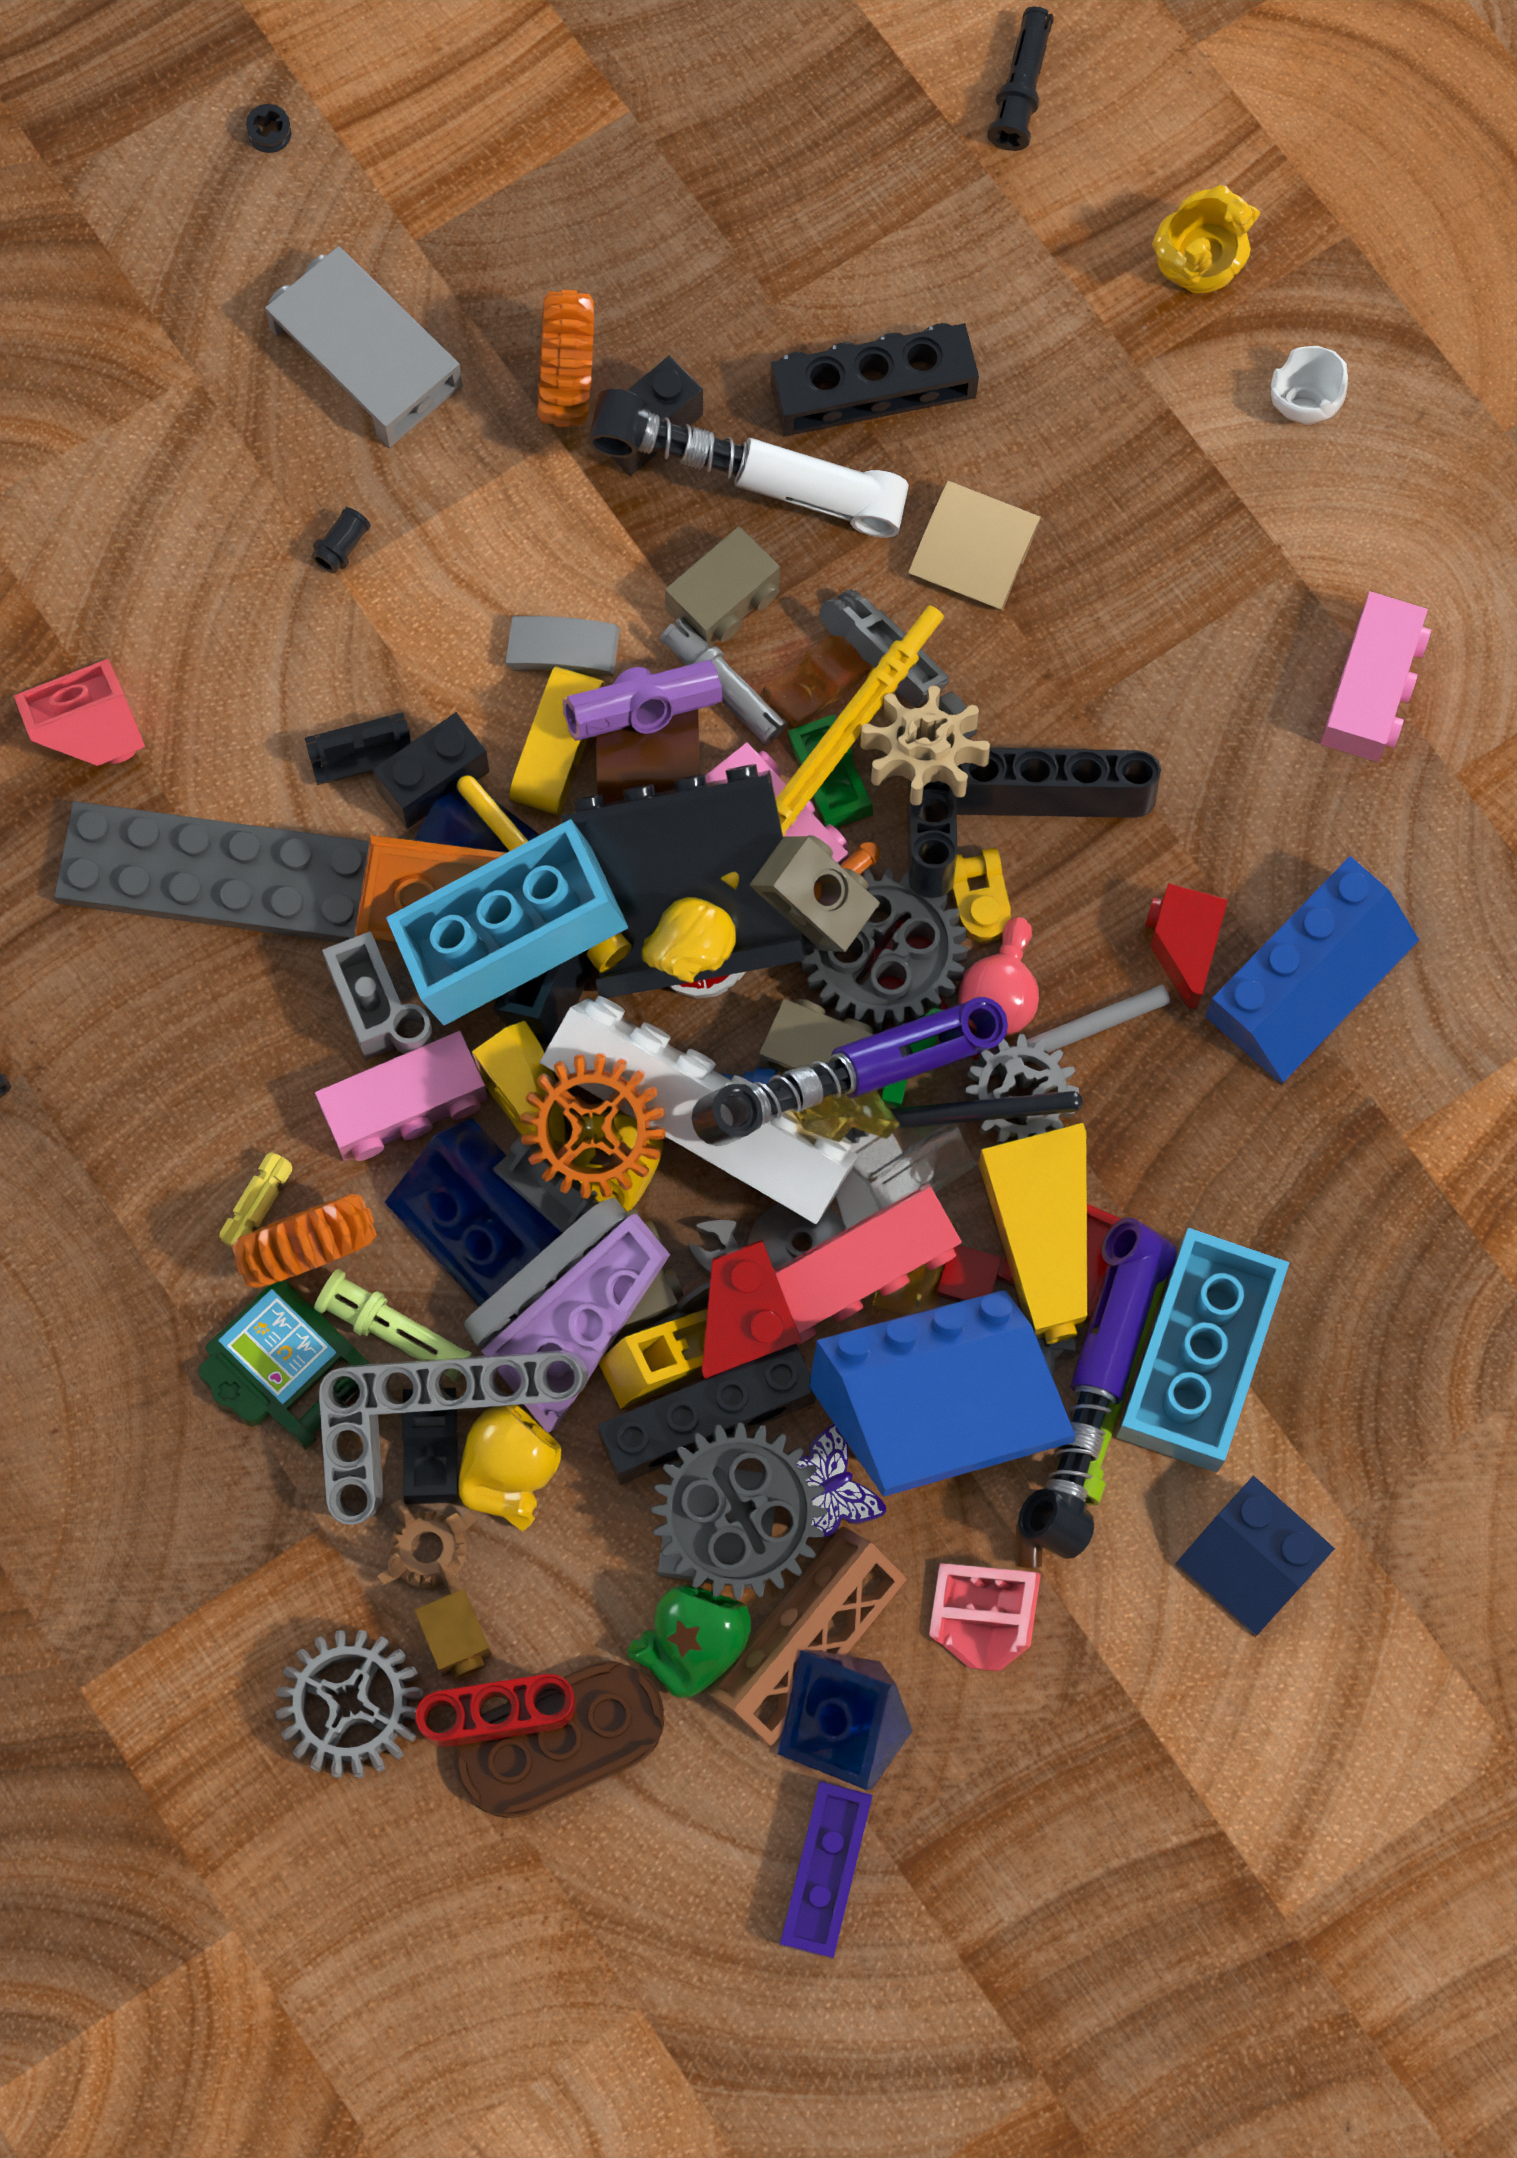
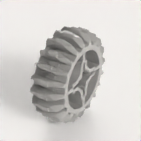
M339 1630L335 1634L337 1648L329 1649L327 1642L320 1636L315 1639V1646L321 1653L316 1658L312 1659L304 1649H300L297 1652V1657L306 1666L302 1672L289 1666L285 1668L284 1675L289 1680L295 1682L296 1685L295 1688H277L276 1695L282 1700L291 1701L292 1706L276 1710V1718L279 1721H295L293 1725L285 1728L281 1735L286 1742L294 1741L300 1737L303 1738L293 1751L294 1755L300 1760L307 1757L313 1750L316 1751L311 1762V1768L314 1771L320 1772L325 1767L328 1759L333 1760L331 1774L334 1778L340 1779L344 1774L345 1763L351 1762L355 1778L360 1779L365 1774L364 1760L371 1759L372 1765L380 1773L385 1770V1763L379 1756L384 1750L387 1749L392 1757L397 1760L403 1757V1752L394 1741L398 1736L409 1742L415 1741V1732L404 1726L405 1720L416 1722L417 1708L407 1707L408 1702L423 1699L424 1694L423 1690L418 1687L405 1688L404 1685L412 1682L418 1676V1673L414 1667H407L397 1672L396 1669L406 1658L405 1653L401 1649L394 1651L387 1658H384L389 1644L386 1638L379 1637L370 1650L367 1649L369 1640L366 1631L359 1630L354 1646H348V1638L345 1631ZM363 1662L360 1669H355L351 1677L342 1683H332L318 1678L327 1669L337 1664ZM378 1669L389 1678L393 1687L394 1708L392 1716L382 1712L380 1708L370 1702V1692L374 1685L373 1678ZM350 1692H358L357 1699L365 1710L373 1716L362 1711L353 1715L350 1710V1717H343L342 1708L333 1696L328 1693L339 1698L346 1693L350 1698ZM309 1693L319 1697L321 1701L329 1705L330 1715L325 1725L327 1730L321 1740L313 1734L307 1720L306 1703ZM358 1725H367L374 1729L382 1730L376 1738L361 1746L351 1748L337 1747L340 1740L345 1739L349 1731Z

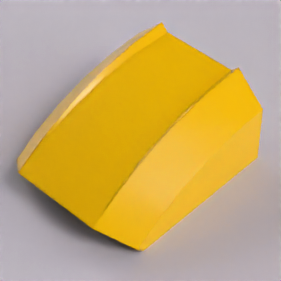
M522 1021L504 1028L472 1051L485 1088L521 1136L531 1131H537L536 1126L526 1125L520 1121L522 1113L529 1111L538 1113L539 1108L530 1105L525 1100L527 1094L531 1091L546 1096L547 1092L537 1082L541 1074H546L555 1081L553 1071L539 1063L544 1055V1051L527 1023ZM554 1102L550 1114V1131L554 1143L560 1150L567 1143V1133L563 1110Z

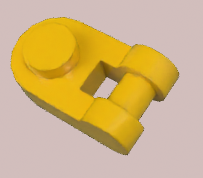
M996 847L980 850V855L963 858L962 854H957L955 880L951 892L955 909L958 908L959 925L966 928V936L972 941L978 943L997 941L1002 937L1003 928L1008 920L1011 919V908L1003 879L999 852ZM984 875L987 888L970 891L967 878Z

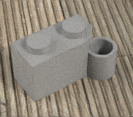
M371 931L322 950L327 968L365 1060L393 1050L394 1046L398 1051L406 1054L432 1042L433 1033L428 1014L422 1007L416 1004L401 1005ZM407 1021H418L424 1025L421 1034L415 1038H403L397 1034L399 1027Z

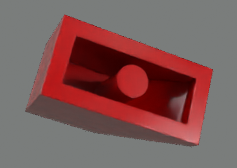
M1168 883L1163 899L1153 897L1145 927L1154 929L1150 947L1186 1007L1197 1009L1205 987L1228 899Z

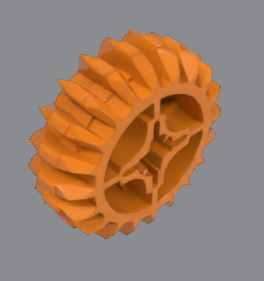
M562 289L561 292L549 291L544 297L537 416L542 423L554 424L556 427H569L570 425H582L588 417L594 335V301L590 294L577 293V290Z
M582 1053L576 1054L574 1057L576 1072L570 1073L563 1061H558L554 1064L555 1073L559 1078L557 1083L546 1074H541L537 1079L539 1086L547 1092L546 1096L530 1091L525 1098L530 1105L539 1108L538 1113L530 1111L522 1113L520 1117L521 1123L534 1125L537 1127V1131L524 1134L521 1137L523 1145L539 1143L541 1149L531 1154L528 1160L531 1165H535L546 1158L551 1165L542 1174V1178L546 1182L550 1181L557 1171L566 1175L560 1185L561 1192L568 1193L575 1179L582 1181L580 1189L582 1198L587 1199L590 1197L593 1182H599L600 1192L604 1198L611 1197L613 1193L611 1179L616 1178L620 1187L627 1191L633 1185L632 1179L627 1172L629 1169L642 1178L646 1177L649 1173V1168L640 1159V1156L642 1155L657 1160L660 1156L661 1151L656 1146L647 1143L648 1139H664L666 1135L665 1128L650 1126V1120L664 1117V1107L656 1106L647 1109L646 1102L657 1096L658 1090L655 1086L648 1087L641 1093L636 1089V1086L645 1076V1073L641 1070L634 1072L629 1081L623 1078L621 1074L627 1064V1061L623 1058L618 1059L612 1072L604 1070L606 1065L605 1053H598L596 1055L594 1069H587L586 1058ZM582 1083H600L615 1089L604 1101L597 1104L586 1103L578 1096L574 1097L567 1091V1089ZM627 1100L631 1104L637 1119V1138L633 1149L622 1141L623 1137L614 1126V1116ZM554 1102L564 1110L563 1114L569 1119L573 1128L571 1138L560 1150L554 1143L550 1131V1114ZM608 1106H611L612 1109L605 1116V1121L601 1127L606 1136L597 1138L595 1132L592 1138L586 1136L580 1144L576 1145L575 1142L583 1133L582 1129L585 1126V1121L580 1116L589 1113L590 1118H592L595 1113L601 1115ZM594 1147L600 1148L609 1156L613 1154L619 1162L606 1167L590 1168L572 1162V1160L583 1150Z
M348 1194L295 1213L240 1236L231 1246L236 1257L234 1262L239 1275H243L248 1287L261 1288L333 1262L370 1245L377 1236L372 1224L375 1221L369 1207L366 1208L362 1196Z

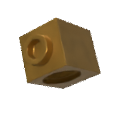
M465 1588L414 1610L442 1677L452 1673L455 1679H461L485 1667L483 1659L492 1656V1653Z

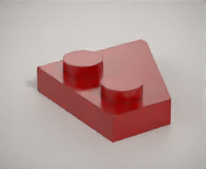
M763 1239L712 1259L702 1364L704 1378L801 1342V1337Z

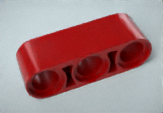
M541 1674L436 1691L428 1694L420 1701L416 1709L415 1720L422 1736L430 1744L437 1747H452L559 1729L572 1720L576 1709V1700L571 1685L563 1677L556 1674ZM557 1689L566 1696V1703L559 1713L544 1715L535 1708L536 1699L544 1690ZM501 1697L508 1700L511 1704V1713L504 1722L490 1724L483 1720L481 1711L489 1699ZM448 1706L454 1709L457 1713V1719L454 1727L449 1731L435 1733L428 1728L427 1718L435 1708Z

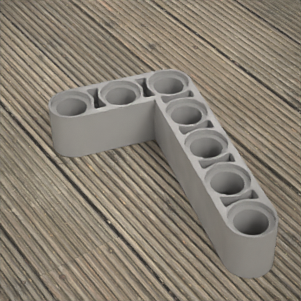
M549 1351L351 1365L332 1370L324 1377L319 1390L326 1501L329 1512L334 1519L342 1524L354 1525L374 1516L382 1506L383 1481L378 1414L561 1402L575 1397L584 1389L588 1379V1370L585 1362L580 1356L570 1351ZM555 1361H563L569 1364L574 1371V1383L567 1391L557 1390L549 1382L548 1370ZM502 1365H510L520 1374V1387L512 1395L501 1392L495 1384V1373ZM449 1368L459 1370L466 1377L467 1389L460 1398L450 1397L442 1388V1377ZM396 1372L404 1373L412 1380L413 1394L407 1402H400L390 1394L388 1388L389 1380ZM343 1376L351 1377L359 1385L360 1396L353 1406L345 1405L337 1398L336 1384ZM346 1430L358 1433L363 1440V1452L358 1459L346 1457L340 1449V1437ZM349 1484L358 1485L366 1492L367 1506L361 1513L349 1510L344 1504L343 1493Z

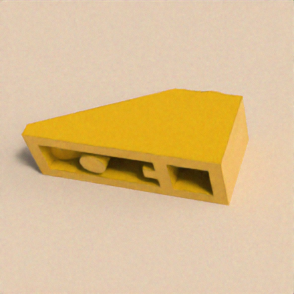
M708 1309L626 1336L601 1359L599 1366L620 1409L665 1394L703 1376L702 1364Z

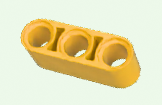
M558 666L553 668L512 780L509 793L510 801L558 816L561 814L588 738L574 741L570 735L563 714V699L570 695L602 688L605 686L603 680Z

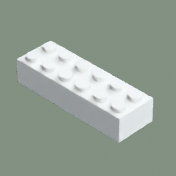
M598 996L595 1001L586 998L570 1007L539 1063L555 1072L554 1064L558 1061H563L570 1073L576 1072L574 1067V1057L576 1054L582 1053L586 1058L587 1069H594L596 1055L598 1053H605L606 1065L604 1070L612 1072L618 1059H625L627 1064L621 1074L623 1078L629 1081L634 1072L641 1070L645 1073V1076L636 1086V1089L641 1093L648 1087L655 1086L658 1090L657 1096L646 1102L647 1109L656 1106L664 1107L665 1115L660 1119L650 1120V1126L665 1128V1136L811 1222L818 1223L831 1205L859 1156L849 1150L852 1146L850 1140L828 1128H825L823 1133L818 1132L804 1123L807 1118L805 1114L801 1111L794 1112L791 1109L782 1112L780 1119L771 1116L768 1124L761 1125L758 1130L732 1143L722 1146L707 1144L698 1137L693 1129L691 1117L693 1107L697 1101L705 1095L727 1085H750L753 1083L737 1075H734L732 1080L727 1079L713 1070L716 1063L710 1058L693 1049H688L687 1053L684 1054L668 1044L671 1037L664 1031L643 1022L641 1027L636 1026L623 1018L625 1010L604 997ZM600 1083L578 1084V1086L602 1100H605L615 1090L610 1086ZM627 1100L620 1110L636 1119L634 1110ZM721 1104V1116L725 1123L732 1126V1113L728 1107Z

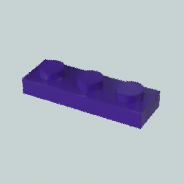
M819 1781L780 1946L830 1959L834 1958L873 1795Z

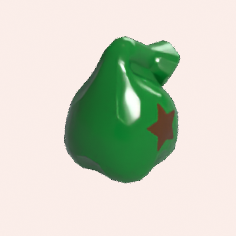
M685 1584L674 1587L662 1596L656 1606L653 1616L655 1631L646 1630L642 1633L639 1640H633L627 1650V1658L649 1668L673 1696L688 1698L697 1695L717 1680L745 1649L751 1631V1617L747 1605L721 1594L718 1597L713 1596L711 1591L702 1587L695 1588L692 1585Z

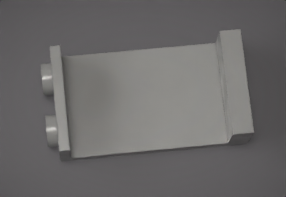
M340 246L328 255H320L315 258L300 279L291 286L286 285L278 289L265 307L270 330L276 336L285 330L373 417L376 435L389 448L463 386L460 364Z

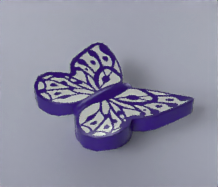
M835 1424L829 1426L813 1440L809 1448L810 1456L802 1455L796 1463L799 1468L814 1465L817 1470L806 1480L808 1486H823L825 1492L812 1498V1505L827 1510L826 1515L812 1518L811 1524L824 1532L823 1537L832 1535L839 1528L842 1520L849 1524H861L878 1519L886 1513L885 1504L874 1492L852 1481V1474L847 1472L848 1444Z

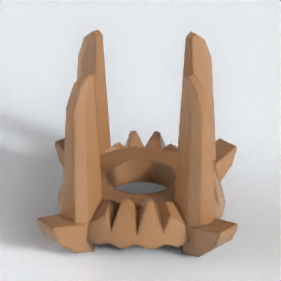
M401 1499L391 1504L400 1523L394 1530L389 1542L390 1559L388 1560V1568L377 1576L382 1585H388L398 1578H402L408 1584L419 1588H436L445 1585L451 1593L463 1589L456 1576L463 1568L467 1557V1542L464 1532L478 1520L472 1510L462 1517L457 1513L448 1516L437 1511H421L412 1514ZM431 1533L442 1540V1554L432 1563H422L412 1554V1545L415 1539L422 1534Z

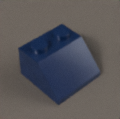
M1253 1475L1175 1564L1256 1637L1335 1548Z

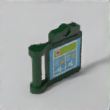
M286 1280L268 1285L207 1344L206 1351L210 1357L201 1363L198 1372L202 1382L212 1390L213 1397L219 1408L236 1414L244 1424L251 1427L258 1425L270 1415L306 1451L317 1440L313 1435L321 1428L320 1401L318 1400L299 1420L289 1410L341 1359L349 1366L370 1363ZM343 1376L336 1384L337 1398L344 1404L360 1390L357 1382L348 1376Z

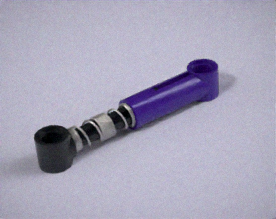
M986 997L974 998L954 1007L837 1047L832 1051L827 1063L814 1061L809 1067L802 1065L801 1067L786 1071L782 1076L774 1075L769 1080V1083L765 1085L760 1082H754L750 1085L731 1084L724 1086L697 1101L693 1107L691 1117L693 1129L698 1137L707 1144L713 1146L727 1145L758 1130L761 1125L768 1124L771 1116L780 1119L782 1112L791 1109L794 1112L809 1109L810 1107L820 1105L824 1097L833 1095L839 1098L841 1091L849 1098H856L961 1059L974 1056L1002 1042L1008 1027L1006 1014L1002 1007L993 999ZM968 1018L976 1026L977 1037L969 1029ZM937 1035L939 1036L941 1044L913 1053L910 1045ZM721 1104L728 1107L733 1116L732 1126L724 1122L720 1111Z
M1130 1217L1115 1223L1107 1232L1102 1244V1257L1107 1263V1267L1070 1385L1076 1397L1079 1398L1077 1405L1068 1410L1069 1416L1072 1419L1070 1423L1075 1433L1074 1442L1059 1446L1061 1450L1055 1453V1458L1059 1463L1057 1471L1049 1474V1480L1046 1482L1045 1488L1031 1494L1019 1512L1018 1527L1023 1537L1065 1559L1075 1558L1081 1554L1089 1545L1093 1536L1094 1520L1090 1512L1086 1510L1085 1498L1088 1492L1083 1485L1085 1479H1092V1476L1087 1474L1090 1462L1099 1459L1102 1441H1104L1102 1435L1106 1434L1105 1431L1100 1429L1105 1413H1112V1410L1107 1408V1406L1122 1402L1156 1286L1170 1274L1176 1260V1249L1170 1240L1137 1219Z

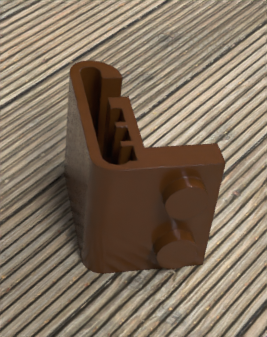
M698 709L672 716L665 727L654 733L643 734L637 732L631 726L597 735V795H603L604 803L624 799L623 790L654 784L655 793L676 789L674 783L676 779L700 775Z

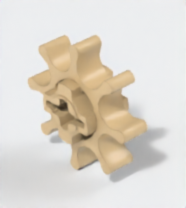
M930 686L928 688L927 704L921 708H905L899 703L895 694L889 693L885 695L883 716L893 724L888 727L864 724L861 728V748L864 750L878 749L887 754L886 757L873 761L871 782L879 786L892 776L908 778L912 782L910 803L913 805H920L922 803L923 787L930 782H944L951 787L956 797L965 796L968 775L957 766L963 763H973L984 767L989 761L990 743L988 741H972L963 736L964 733L977 729L978 707L969 705L962 713L956 715L942 712L939 710L940 688L938 686Z

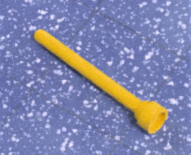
M466 775L458 780V791L509 851L528 842L525 836L474 777ZM620 932L588 949L586 957L600 973H604L618 965L628 955L632 945Z

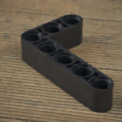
M990 748L989 761L986 766L982 767L973 763H963L957 766L968 775L965 796L956 797L951 787L944 782H930L923 787L922 803L920 805L910 803L912 782L908 779V880L910 887L915 893L928 898L941 897L952 889L957 860V815L1143 817L1149 814L1155 807L1161 774L1159 761L1153 755L1139 750Z

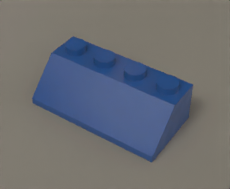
M1349 856L1212 998L1205 1017L1282 1085L1418 943L1419 938L1390 890L1353 857Z

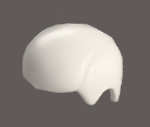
M1321 346L1297 347L1293 349L1281 369L1276 368L1273 373L1270 385L1273 406L1287 419L1306 425H1312L1331 418L1341 408L1347 394V364L1335 351Z

